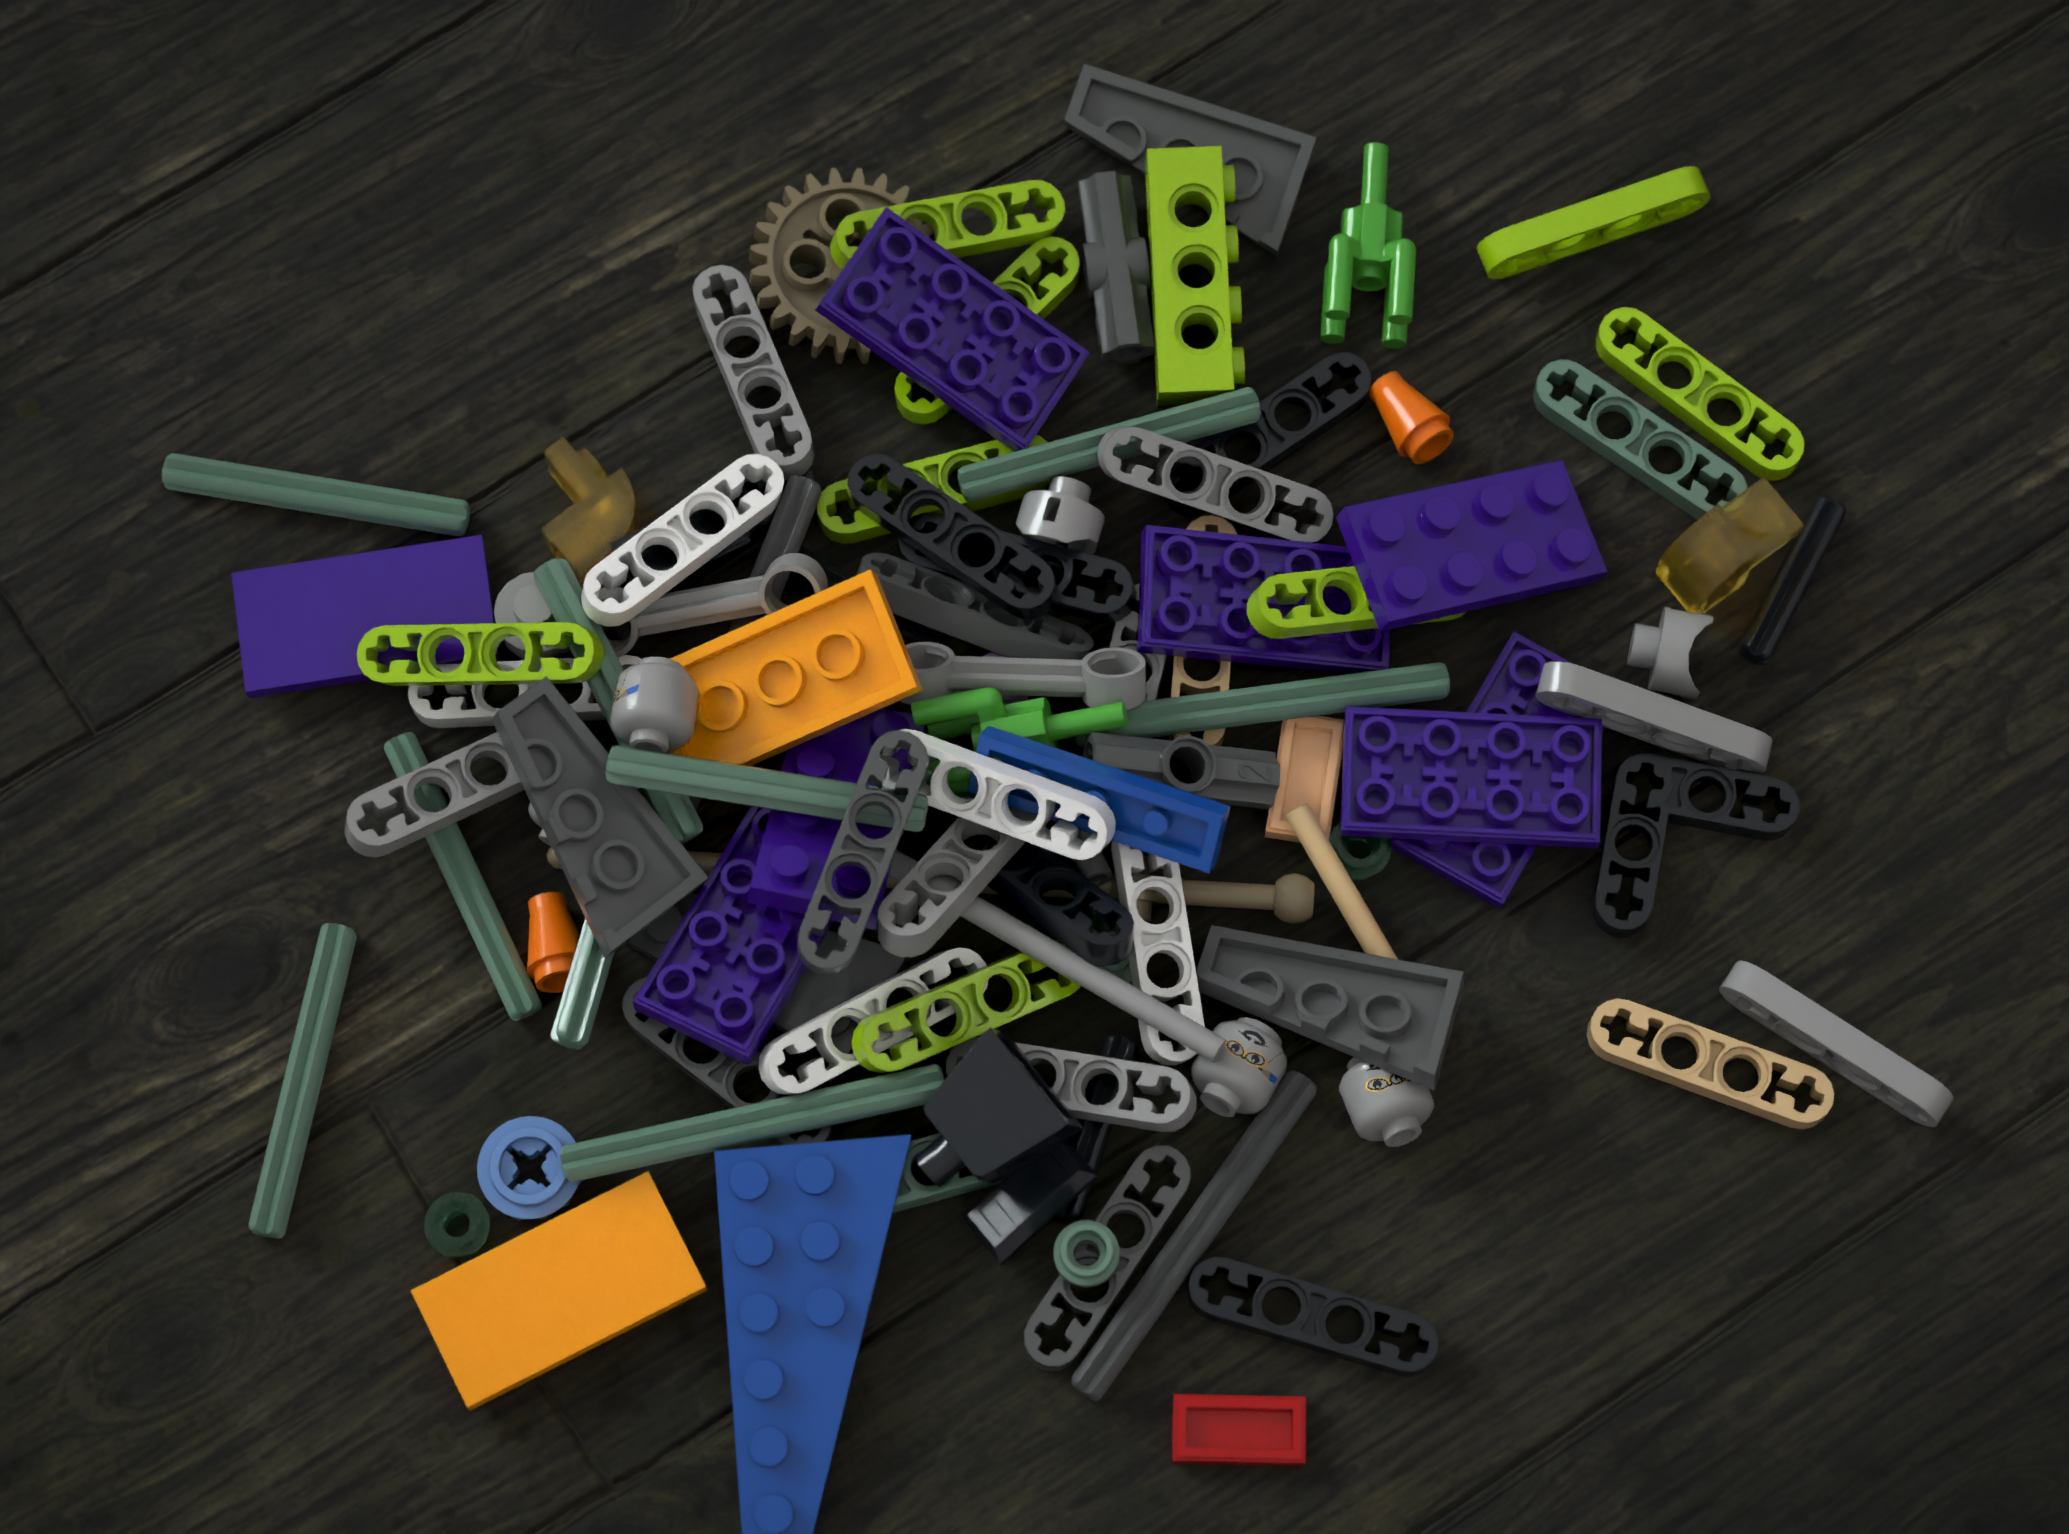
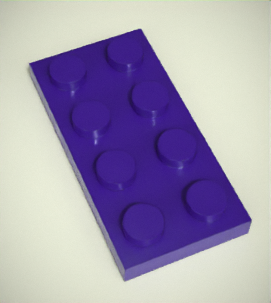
M1563 460L1346 506L1336 517L1380 632L1598 582L1608 572Z
M882 708L786 750L781 771L858 783L869 752L879 737L886 732L901 729L917 730L924 733L925 726L916 727L912 714ZM904 748L890 756L899 761L898 771L900 773L903 769L911 770L915 767L908 763L909 751ZM872 782L868 783L870 786H875ZM770 809L750 884L748 903L805 915L843 820ZM856 823L859 832L870 839L884 838L893 829ZM892 862L866 928L876 930L878 908L884 899ZM848 865L841 867L835 872L832 877V885L839 896L844 899L853 900L867 893L870 888V880L863 869L858 866ZM822 902L819 910L832 911L830 920L842 923L845 916L855 924L860 917L859 915L839 913L825 902Z

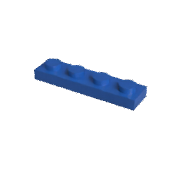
M987 726L980 733L976 753L990 758L991 756L997 757L1003 763L1096 796L1106 802L1113 811L1116 821L1115 834L1111 841L1206 873H1210L1216 866L1231 806L991 726ZM971 772L967 792L977 795L979 784L976 776ZM1024 789L1010 791L1007 800L1008 806L1038 816L1039 806L1032 793ZM1055 802V811L1050 820L1055 822L1063 820L1078 827V830L1090 834L1097 833L1088 827L1090 817L1085 814H1081L1074 821H1067L1056 817L1055 814L1061 805Z

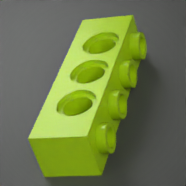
M1222 146L1147 149L1145 178L1157 406L1184 405L1234 391V384H1245L1243 347H1232L1231 324L1241 323L1242 321L1240 286H1229L1228 263H1238L1237 225L1226 226L1225 203L1235 202L1234 165L1222 164ZM1195 204L1207 212L1209 220L1202 226L1188 227L1177 219L1175 212L1184 205ZM1198 264L1210 272L1212 281L1205 287L1191 288L1181 281L1178 273L1187 265ZM1191 325H1204L1213 332L1216 341L1208 348L1194 349L1184 342L1181 333Z

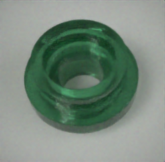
M1339 822L1332 830L1329 841L1351 879L1365 880L1382 872L1391 856V838L1340 836L1341 822ZM1355 840L1364 841L1369 845L1371 854L1363 859L1354 858L1348 852V844Z
M451 1192L442 1195L431 1204L424 1219V1231L430 1245L438 1253L450 1258H464L476 1253L487 1241L491 1228L490 1216L484 1204L475 1196L465 1192ZM458 1215L467 1217L470 1221V1227L463 1236L453 1237L447 1234L446 1227L451 1218Z

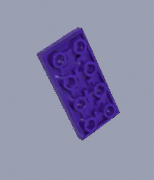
M887 207L881 212L815 309L816 312L1014 452L1028 448L1090 354L1089 351Z
M1146 525L1142 531L1137 652L1354 674L1389 669L1390 629L1380 632L1379 628L1272 639L1258 633L1251 625L1247 616L1248 599L1268 577L1284 573L1354 566L1346 546ZM1336 586L1324 587L1323 600L1325 605L1336 614H1349L1351 601L1348 595ZM1274 595L1267 602L1269 609H1279L1282 618H1284L1294 607L1305 605V596L1297 604L1281 605L1278 604Z
M482 535L231 573L244 686L248 698L371 680L363 674L358 666L356 654L359 642L363 636L375 627L383 625L495 623L485 542ZM447 638L439 644L435 654L437 665L463 662L464 646L458 638ZM389 643L388 650L378 652L377 660L378 663L387 665L389 669L390 663L394 660L418 662L417 651H405L393 647ZM499 646L496 651V661L500 660Z
M1513 632L1467 712L1578 718L1548 707L1536 698L1544 664L1548 662H1571ZM1392 838L1389 848L1501 910L1538 845Z
M1346 707L1344 712L1340 836L1598 848L1600 844L1602 719Z
M755 806L750 807L708 876V879L633 999L635 1011L747 1065L752 1061L807 968L799 958L797 949L799 931L805 915L748 903L750 884L770 809ZM829 921L826 931L822 936L811 934L808 938L817 944V949L834 921Z

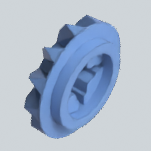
M519 1117L502 1124L486 1139L478 1157L477 1176L483 1194L495 1209L518 1221L522 1219L545 1220L550 1214L569 1205L571 1197L582 1182V1180L571 1182L566 1179L560 1159V1149L564 1145L576 1143L575 1140L561 1125L543 1117ZM551 1149L545 1155L546 1160L541 1166L546 1176L545 1178L550 1185L546 1188L542 1183L537 1184L535 1181L528 1179L522 1185L518 1183L511 1190L516 1184L515 1180L519 1176L520 1171L514 1157L510 1153L514 1150L520 1157L524 1155L527 1159L534 1160L539 1155L543 1156Z

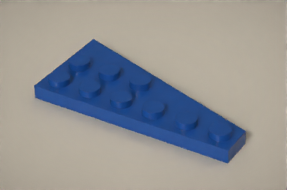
M911 1134L714 1151L742 1534H814L905 1160L907 1159L912 1139Z

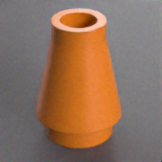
M1397 371L1386 373L1370 387L1368 395L1376 404L1400 456L1410 457L1415 464H1424L1436 458L1450 445L1454 437V432L1449 427L1450 417L1408 384Z
M546 892L538 894L528 901L530 921L527 974L532 979H535L538 990L547 993H559L564 991L580 935L569 912L566 896L559 892Z

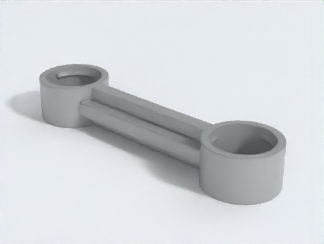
M801 553L784 554L776 558L762 576L665 593L630 620L631 632L629 637L622 640H608L618 658L632 649L639 636L765 613L769 615L788 606L782 603L772 590V579L775 574L783 571L800 573L810 581L815 594L827 589V577L821 565L813 558ZM606 587L601 588L599 599L604 602L612 597L620 604L624 588L617 587L613 590H609Z
M916 642L905 645L923 689L900 700L909 705L914 701L985 687L995 688L1001 695L1082 697L1084 703L1089 707L1123 701L1126 710L1138 707L1146 699L1145 658L1140 653L1126 648H1103L1090 652L1082 660L955 656L949 647L939 643Z

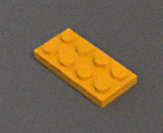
M871 569L670 658L685 667L686 672L696 681L700 695L695 728L689 743L669 752L670 754L752 766L922 691V686L877 573Z

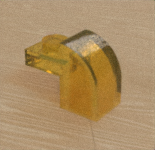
M562 437L543 451L549 473L574 504L541 529L548 550L556 559L564 558L569 562L583 590L586 574L613 552L610 543L640 529V519L633 488L624 470L621 468L607 478L600 464L586 448L576 453L566 439Z
M1763 477L1723 507L1717 504L1693 523L1667 549L1655 573L1687 612L1704 614L1744 585L1751 568L1800 534L1804 524L1767 479Z

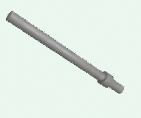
M896 849L889 875L901 881L918 861ZM939 875L930 879L927 884L938 891H950L960 886L961 881L950 875ZM977 896L960 915L1213 1063L1221 1055L1227 1042L1223 1037L1100 966L1083 960L1067 947Z

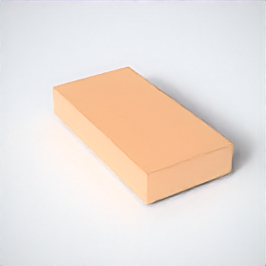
M1311 716L1282 720L1277 752V762L1280 764V786L1276 792L1274 805L1268 811L1264 837L1301 843L1288 822L1286 815L1308 803L1329 839L1343 751V719Z

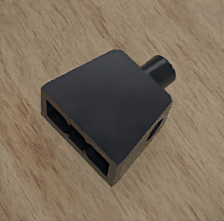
M989 1028L981 1035L925 1103L923 1111L941 1133V1136L915 1158L924 1173L939 1187L944 1185L964 1166H967L978 1180L995 1183L1072 1138L1083 1127L1011 1037L1005 1032Z

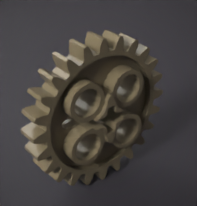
M831 168L828 185L821 186L811 173L807 174L804 194L802 195L798 190L787 185L784 187L782 198L785 207L770 201L765 214L769 223L757 222L755 226L754 239L759 244L750 246L748 262L757 265V267L751 269L750 286L763 288L758 293L756 304L759 309L776 307L770 320L772 330L781 328L788 323L792 326L789 345L794 346L805 337L813 340L811 357L816 358L827 345L834 347V357L837 364H842L847 349H856L862 364L868 363L871 350L816 312L815 309L842 271L835 264L831 256L830 243L835 230L827 222L835 218L844 219L855 212L906 203L910 188L905 185L893 195L886 192L887 175L881 174L873 186L865 185L862 168H856L851 183H843L838 170ZM919 219L907 221L935 241V234L930 225L922 224L923 221ZM853 233L848 243L849 247L860 245L862 240L859 237V233ZM806 234H810L814 236L816 240L804 239L803 236ZM800 263H806L815 266L821 274L811 279L798 276L792 270V267Z

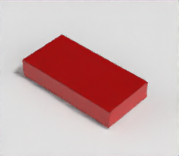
M1173 1394L1172 1463L1305 1466L1306 1397Z

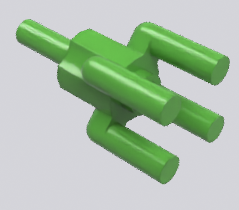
M1369 143L1364 146L1361 205L1344 209L1341 217V234L1333 236L1329 243L1328 263L1324 269L1320 340L1324 343L1339 344L1345 341L1346 319L1350 317L1351 289L1354 287L1362 291H1378L1385 288L1382 345L1387 348L1399 349L1407 344V326L1413 319L1416 247L1411 240L1402 238L1403 214L1392 210L1386 205L1389 147L1383 143Z
M985 687L911 703L912 717L916 727L927 725L929 735L941 740L971 734L974 752L977 749L980 733L987 726L1057 749L1059 747L1058 740L1087 735L1091 732L1097 733L1128 727V714L1123 701L1052 715L1049 702L1045 697L1010 704L1003 702L1002 696L997 689ZM991 756V758L1001 761L999 758ZM940 760L934 761L926 770L931 771L933 774ZM959 766L951 768L948 773L950 789L958 797L976 796L967 792L972 771ZM930 776V777L927 779V781H926V783H927L928 785H930V786H931V776Z

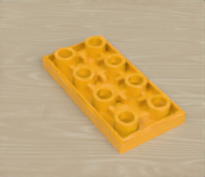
M649 1171L410 1291L466 1407L471 1411L708 1290Z

